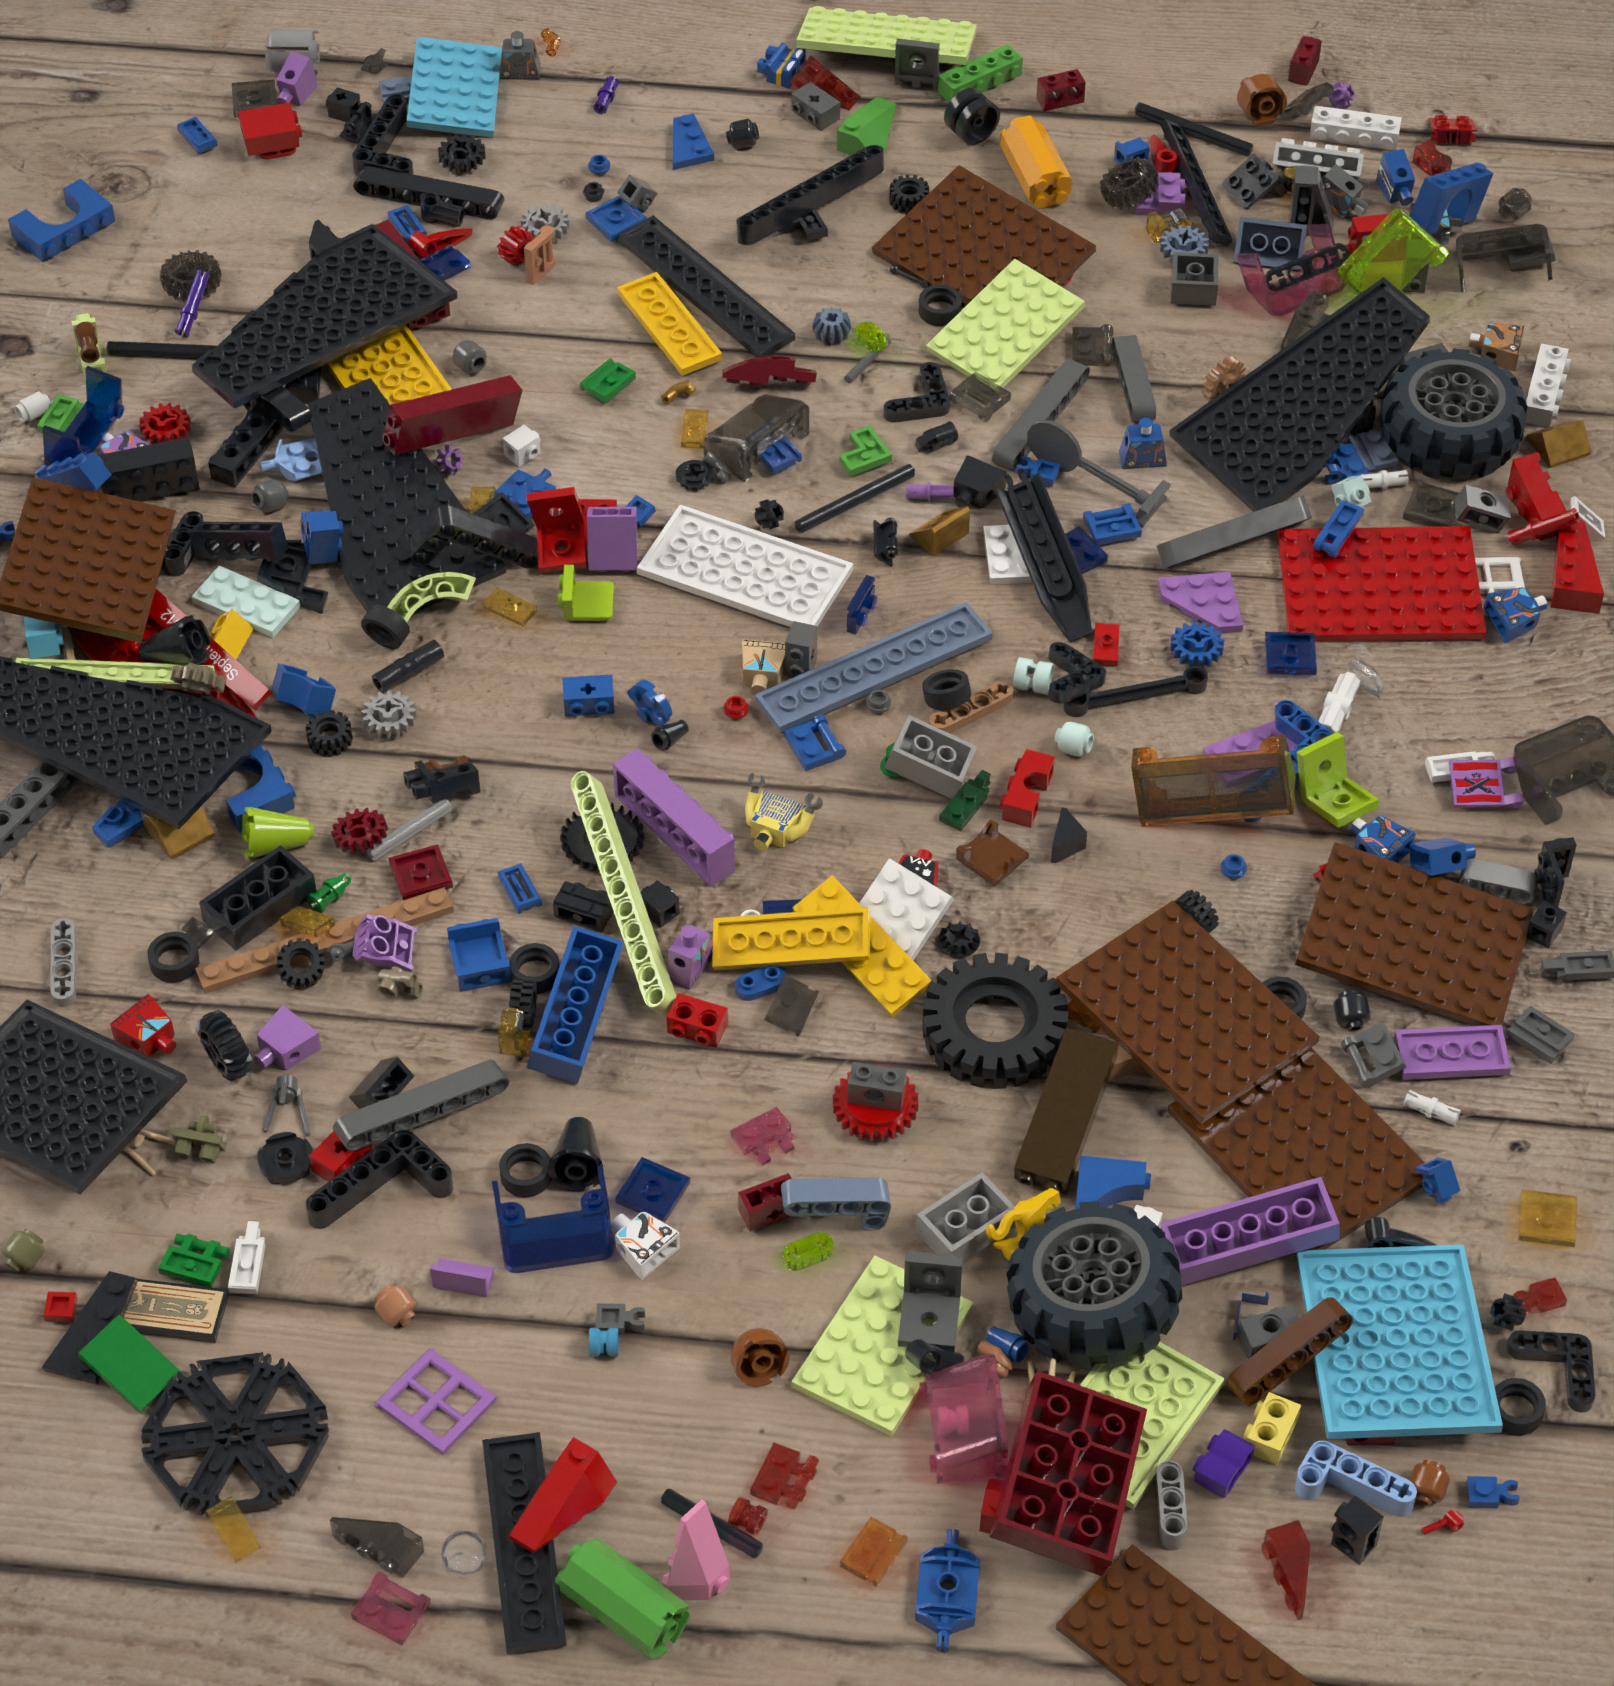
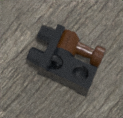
M465 755L456 757L454 763L440 765L434 760H429L426 763H423L422 760L414 762V770L403 772L405 786L407 789L412 788V793L416 800L428 797L432 803L439 802V797L448 798L454 793L467 790L471 795L481 793L478 770L471 761L468 762Z

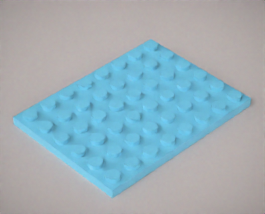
M1464 1244L1303 1250L1296 1252L1305 1314L1322 1300L1332 1297L1353 1317L1351 1327L1313 1358L1327 1439L1502 1432L1503 1424Z

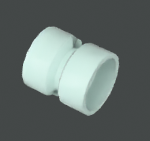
M1019 657L1014 673L1013 688L1024 691L1032 688L1035 693L1048 695L1054 664L1039 661L1035 664L1033 659Z

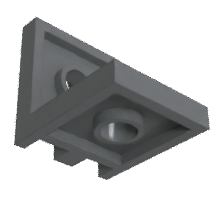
M897 38L895 49V85H899L900 81L912 82V87L920 88L921 84L933 85V89L937 90L938 75L942 73L944 63L939 62L940 43Z
M922 1251L906 1252L904 1294L898 1347H907L912 1341L922 1339L929 1345L955 1351L963 1257H957L952 1254H927ZM925 1318H932L937 1323L933 1326H926L921 1321Z

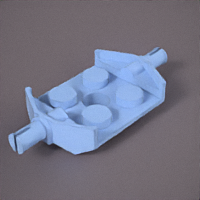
M315 437L283 445L281 439L278 443L275 458L260 462L262 472L276 468L277 472L280 471L290 481L322 474ZM313 457L317 458V460L314 462H309L307 460Z

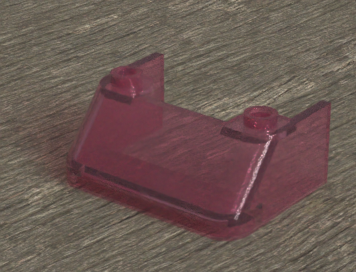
M1329 223L1307 226L1314 248L1307 250L1303 256L1335 244ZM1337 250L1336 255L1330 257L1328 253L1325 254L1329 261V264L1332 263L1330 259L1333 257H1337L1338 259H1340ZM1258 253L1236 255L1247 291L1272 316H1283L1341 292L1346 285L1343 267L1339 266L1282 290L1272 291L1268 288ZM1316 257L1312 261L1313 268L1318 269L1324 265L1322 257ZM1302 272L1293 275V277H1299L1302 274Z

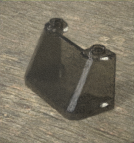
M767 394L759 396L747 407L705 436L704 455L711 451L731 469L734 476L746 482L753 476V473L750 472L751 466L754 462L756 464L761 462V453L783 436L788 434L793 438L796 436L802 440L809 435V406L797 399Z

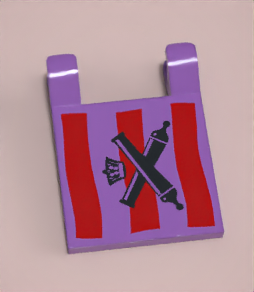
M1509 757L1501 760H1449L1454 808L1505 807L1512 810L1520 809L1524 801L1523 795L1521 793H1513L1504 796L1501 773H1516L1519 766L1518 758Z

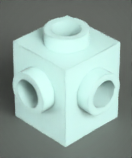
M1362 475L1348 477L1331 485L1337 507L1342 500L1364 508V505L1372 502L1370 490L1365 484Z

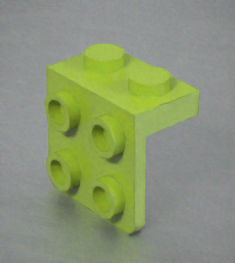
M564 565V575H559V589H563V592L558 593V607H563L564 621L611 620L613 618L614 583L610 581H575L574 565Z

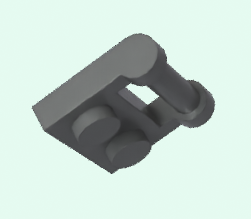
M1383 1021L1356 1036H1349L1341 1041L1343 1050L1348 1052L1359 1075L1358 1081L1363 1088L1371 1087L1407 1068ZM1364 1045L1376 1067V1070L1369 1072L1358 1048Z

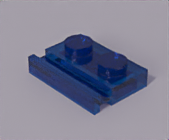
M452 244L420 259L421 263L444 281L471 268L470 260L458 249L455 250Z
M865 576L847 607L849 611L847 614V632L856 635L859 628L865 626L870 609L874 610L876 606L877 596H875V585H873L875 577Z

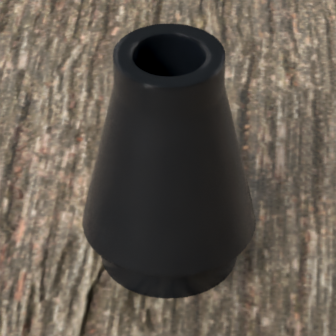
M681 719L677 722L656 727L651 734V739L656 748L667 750L684 734L688 733L689 728L687 723Z

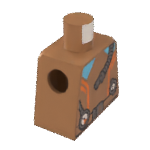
M1487 324L1485 335L1471 333L1469 347L1482 349L1481 355L1484 354L1497 360L1498 367H1507L1511 371H1516L1525 325Z

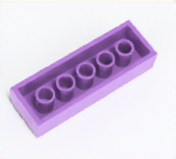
M636 748L613 763L615 797L629 810H632L635 816H638L655 835L710 887L735 872V839L731 832L724 830L712 815H708L696 800H692L685 793L680 785H676L670 780L668 774L655 766L648 755H644Z
M1321 1177L1160 1223L1161 1229L1165 1232V1237L1174 1245L1180 1264L1182 1285L1340 1240V1223Z

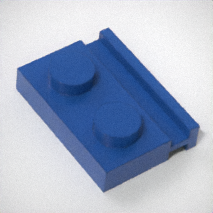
M774 427L771 432L766 431L747 440L748 448L773 475L793 466V463L796 461H802V454L777 427Z

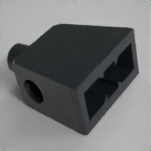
M967 455L954 480L955 504L959 508L969 506L970 504L978 508L986 507L997 497L996 489H1006L1004 475L1007 474V471Z

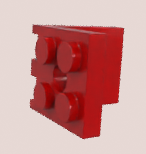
M575 487L527 493V503L537 528L538 569L540 574L564 571V565H574V569L587 568L586 519ZM561 545L568 546L564 551H557Z

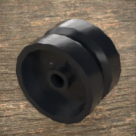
M967 88L956 94L948 103L944 113L945 125L968 145H977L989 138L1000 120L999 108L976 88Z

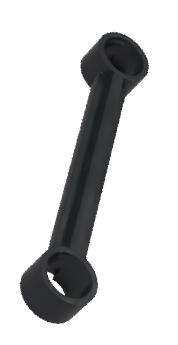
M1191 666L1185 669L1183 676L1089 694L1086 693L1064 703L1063 708L1067 715L1081 717L1088 712L1090 707L1183 689L1190 694H1200L1207 688L1208 673L1202 667ZM1192 678H1199L1202 681L1195 683L1191 682L1190 680H1192ZM1074 700L1081 701L1084 704L1076 706L1072 705L1071 703H1074Z

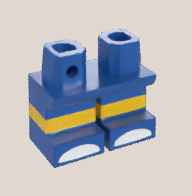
M783 42L779 47L769 45L766 49L765 59L760 58L757 63V72L765 74L767 82L790 89L797 76L806 66V49H788V46Z

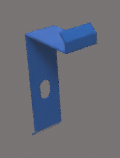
M1266 1291L1265 1296L1242 1293L1241 1302L1268 1305L1269 1293ZM1237 1331L1234 1332L1233 1341L1236 1339Z

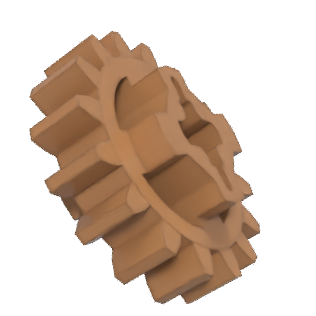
M1233 356L1230 358L1225 357L1222 363L1218 361L1217 367L1211 368L1209 371L1210 375L1205 377L1207 381L1202 384L1204 387L1201 391L1204 394L1203 397L1211 401L1245 376L1243 372L1246 370L1244 363Z

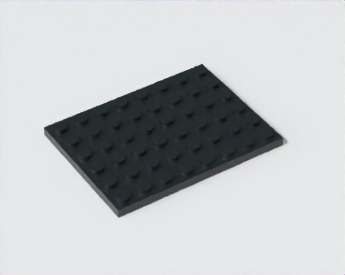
M27 999L0 1026V1155L81 1195L188 1082L185 1074Z

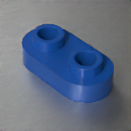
M769 966L745 973L736 979L735 993L741 1000L752 1001L778 992L785 986V971L779 966Z

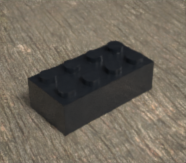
M189 437L97 455L103 460L105 467L112 474L101 485L102 493L143 502L200 490Z
M280 845L201 900L199 904L203 922L237 951L306 902V896L317 891L315 878L308 868Z

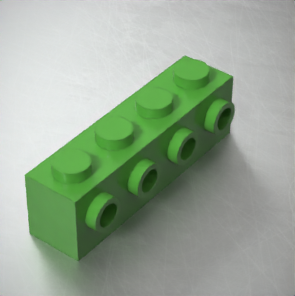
M1008 44L967 62L966 65H960L938 75L937 92L948 102L960 91L967 88H976L983 93L1022 75L1023 57Z

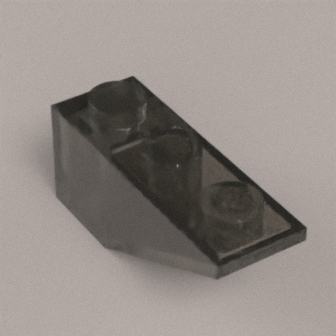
M332 1517L330 1519L332 1536L337 1542L342 1545L348 1544L352 1546L361 1557L367 1560L371 1558L378 1562L381 1568L389 1574L395 1573L404 1578L424 1553L422 1537L400 1523Z

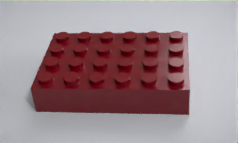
M1037 1370L1027 1388L990 1538L1102 1576L1113 1560L1147 1409Z

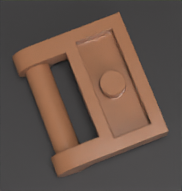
M551 226L541 227L540 234L524 247L526 279L532 285H535L556 265L552 245L554 229Z

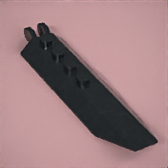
M1021 468L1018 470L1021 483L1013 485L1012 477L1006 474L1004 478L1008 485L1007 490L996 489L995 492L1040 603L1071 643L1093 634L1086 583L1040 472L1030 481L1029 479L1027 480L1025 472Z

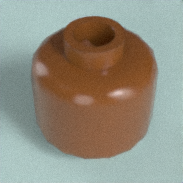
M1424 1460L1423 1463H1418L1413 1467L1409 1481L1415 1485L1417 1490L1415 1502L1424 1506H1431L1432 1503L1441 1502L1445 1498L1450 1482L1445 1466L1435 1461Z

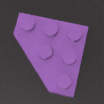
M1230 572L1158 578L1159 593L1164 604L1178 607L1182 610V614L1196 622L1201 620L1210 626H1215L1214 632L1233 633L1243 631V622Z

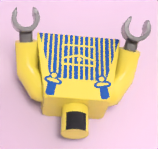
M751 773L748 781L752 789L748 791L745 815L747 825L751 827V836L756 838L754 846L762 851H766L770 844L782 848L790 841L806 835L815 817V814H813L814 810H819L823 806V800L818 797L816 803L811 804L814 794L810 792L805 796L806 805L765 790H762L760 794L758 792L765 785V779L761 774L760 782L753 784L754 773Z

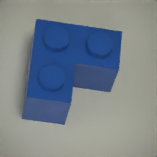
M336 511L302 512L300 530L308 564L337 562L338 552L342 551V542L339 535H343L342 521H338Z

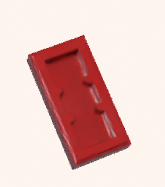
M1095 623L1093 661L1099 665L1118 666L1120 624Z

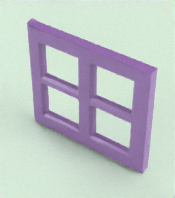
M431 1348L375 1402V1407L383 1410L444 1455L497 1401V1396ZM430 1364L450 1378L435 1394L415 1381ZM408 1386L428 1400L413 1416L393 1403ZM459 1386H462L480 1399L464 1416L444 1402ZM437 1408L457 1421L442 1438L422 1424Z

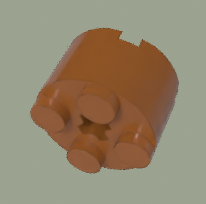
M1258 74L1246 77L1241 81L1237 101L1247 118L1254 124H1271L1277 120L1276 117L1280 113L1283 114L1287 106V97L1272 75Z

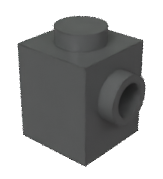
M631 175L627 177L617 192L628 204L643 211L648 209L658 194L645 181Z

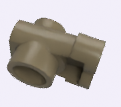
M395 966L391 970L382 969L378 975V980L380 981L378 991L392 999L397 998L400 991L410 996L420 997L423 992V984L417 982L416 973L407 972Z

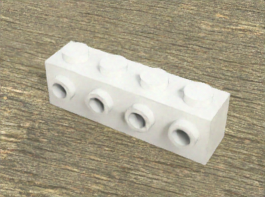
M1315 106L1309 139L1395 151L1397 149L1402 117Z
M1282 138L1281 142H1276L1272 164L1295 167V165L1315 166L1319 168V171L1328 172L1336 164L1349 175L1361 176L1364 154L1360 153V149L1347 147V151L1338 150L1339 146L1325 144V148L1316 147L1317 143L1303 141V145L1294 144V139Z
M1541 343L1526 400L1528 406L1526 423L1548 428L1550 427L1551 420L1557 419L1559 406L1555 404L1561 403L1563 390L1559 388L1565 387L1567 374H1563V372L1568 373L1571 362V359L1567 358L1569 349Z

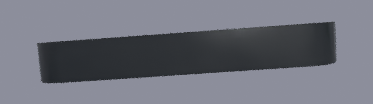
M1342 243L1330 245L1269 270L1265 274V284L1272 291L1282 290L1344 265L1350 258V251ZM1337 249H1340L1342 252L1345 251V253L1342 254V259L1333 257L1330 259L1332 263L1329 264V261L1325 256L1326 253H1328V255L1331 257L1336 255ZM1322 257L1324 265L1318 269L1313 268V259ZM1301 266L1303 269L1302 274L1299 277L1291 276L1290 271L1292 267ZM1286 270L1289 281H1286L1285 277L1278 280L1279 284L1274 285L1273 282L1269 283L1273 275L1282 277L1284 276L1282 271Z

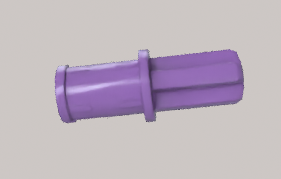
M928 482V485H906V499H927L931 501V499H952L954 496L952 485H931L930 482Z

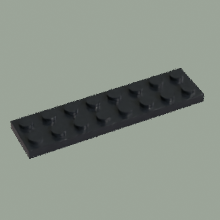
M540 1432L484 1439L482 1443L507 1654L567 1646L560 1588L555 1583L558 1572L554 1540L535 1553H532L508 1538L546 1478Z

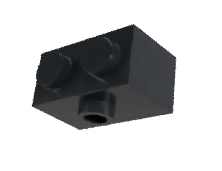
M398 1056L383 1059L351 1093L349 1098L359 1109L398 1095L413 1079L414 1075Z

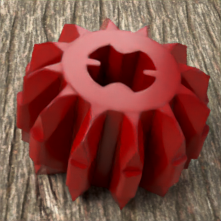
M511 226L510 230L504 231V236L499 238L501 242L497 245L499 249L498 254L509 264L521 265L523 260H525L524 247L535 237L524 227Z

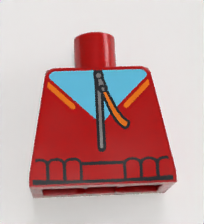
M149 993L110 1023L113 1039L116 1042L147 1057H150L157 1050H160L165 1055H169L176 1048V1042L172 1040L175 1036L172 1021Z

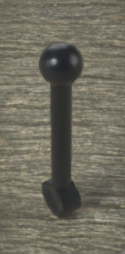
M891 265V273H898L919 283L924 289L930 286L927 280H921L898 269L897 265Z

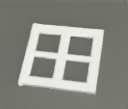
M1519 557L1475 558L1476 567H1483L1485 582H1479L1480 591L1492 593L1494 591L1520 587L1525 588L1520 566L1521 559ZM1489 566H1510L1513 581L1492 582ZM1483 609L1484 616H1488L1485 610Z

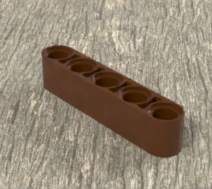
M1329 1297L1322 1300L1235 1369L1227 1378V1387L1245 1406L1254 1405L1343 1335L1353 1323L1352 1315L1335 1298Z

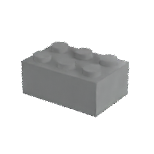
M908 715L884 768L952 799L963 782L977 746Z
M981 1172L917 1214L916 1233L936 1255L952 1254L957 1257H963L964 1262L995 1242L987 1237V1225L993 1224L995 1230H997L1002 1217L1015 1206ZM1014 1221L1012 1222L1009 1232L1016 1228Z

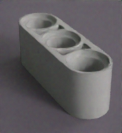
M1468 859L1467 867L1461 870L1459 884L1525 905L1531 903L1534 899L1537 876L1532 871L1477 859Z
M1168 1460L1159 1464L1156 1473L1155 1498L1158 1537L1160 1544L1167 1550H1178L1185 1543L1187 1530L1184 1477L1182 1467L1175 1461ZM1163 1478H1172L1174 1481H1167ZM1171 1503L1176 1505V1507H1169L1165 1504ZM1167 1530H1176L1178 1533H1170Z

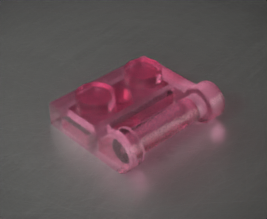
M378 1572L374 1576L370 1587L352 1611L351 1617L352 1620L403 1645L428 1609L431 1598L424 1594L417 1595L390 1581L386 1574ZM383 1590L414 1607L408 1612L380 1597L379 1594Z

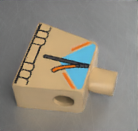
M742 640L743 684L745 686H752L751 691L754 694L781 683L785 673V643Z

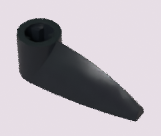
M1382 1217L1371 1218L1365 1223L1364 1228L1368 1248L1437 1245L1418 1235L1390 1228L1388 1220Z

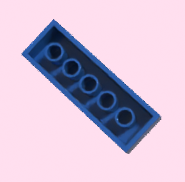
M573 926L526 1068L578 1084L624 941Z

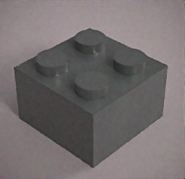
M1173 252L1171 303L1216 306L1218 254Z

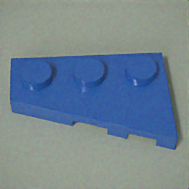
M694 113L673 118V170L714 161V152Z
M120 800L115 806H111L92 826L93 833L109 848L144 826L141 810Z

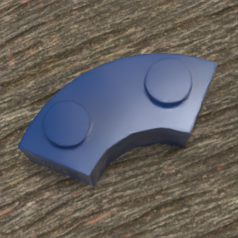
M278 663L271 691L279 703L295 705L313 718L316 713L319 716L322 715L321 711L326 710V714H330L336 692L335 687L321 677H319L318 681L308 677V671Z

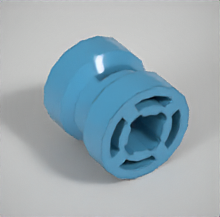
M590 1328L589 1356L598 1357L600 1354H608L610 1357L618 1356L619 1329L609 1328L607 1331H601L599 1328Z

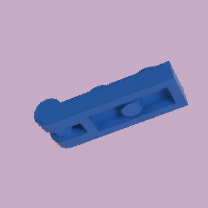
M1342 500L1315 539L1313 550L1327 552L1328 556L1336 558L1341 547L1362 518L1364 508Z

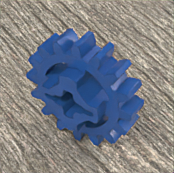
M1195 621L1192 622V626L1183 623V629L1177 627L1175 634L1171 635L1170 651H1173V658L1180 657V664L1188 662L1189 667L1197 664L1199 667H1202V664H1206L1210 667L1212 661L1218 662L1219 656L1223 655L1224 638H1221L1220 631L1214 632L1215 626L1212 625L1207 628L1206 622H1203L1201 626L1197 625Z

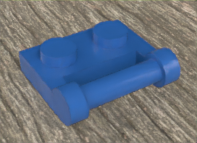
M1130 503L1123 504L1120 508L1094 513L1092 511L1083 512L1084 524L1088 527L1095 546L1139 538L1142 535V529Z
M822 714L815 716L812 721L784 730L786 741L805 771L839 760L846 755V749L842 744L838 743L828 727L826 717ZM820 731L830 750L824 751L814 732Z

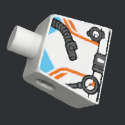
M641 1212L633 1220H630L624 1214H619L612 1223V1227L618 1231L615 1235L618 1253L641 1280L680 1249L679 1232L646 1212Z

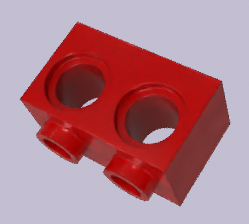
M678 993L666 1017L667 1033L677 1038H686L704 1046L709 1045L717 1048L728 1026V1008Z

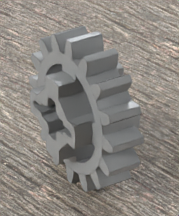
M544 204L543 207L535 205L534 210L528 208V214H522L521 227L528 230L535 238L540 234L541 227L546 225L554 229L553 243H555V238L563 239V234H568V228H570L568 214L563 213V208L556 209L554 204L551 207H547V204Z
M388 690L387 695L378 692L377 698L370 696V703L363 704L364 710H361L364 728L368 727L370 734L376 731L378 738L383 734H386L387 739H390L391 734L400 737L401 731L408 733V726L415 725L414 719H417L414 701H410L408 695L402 697L400 691L395 695H392L391 690Z

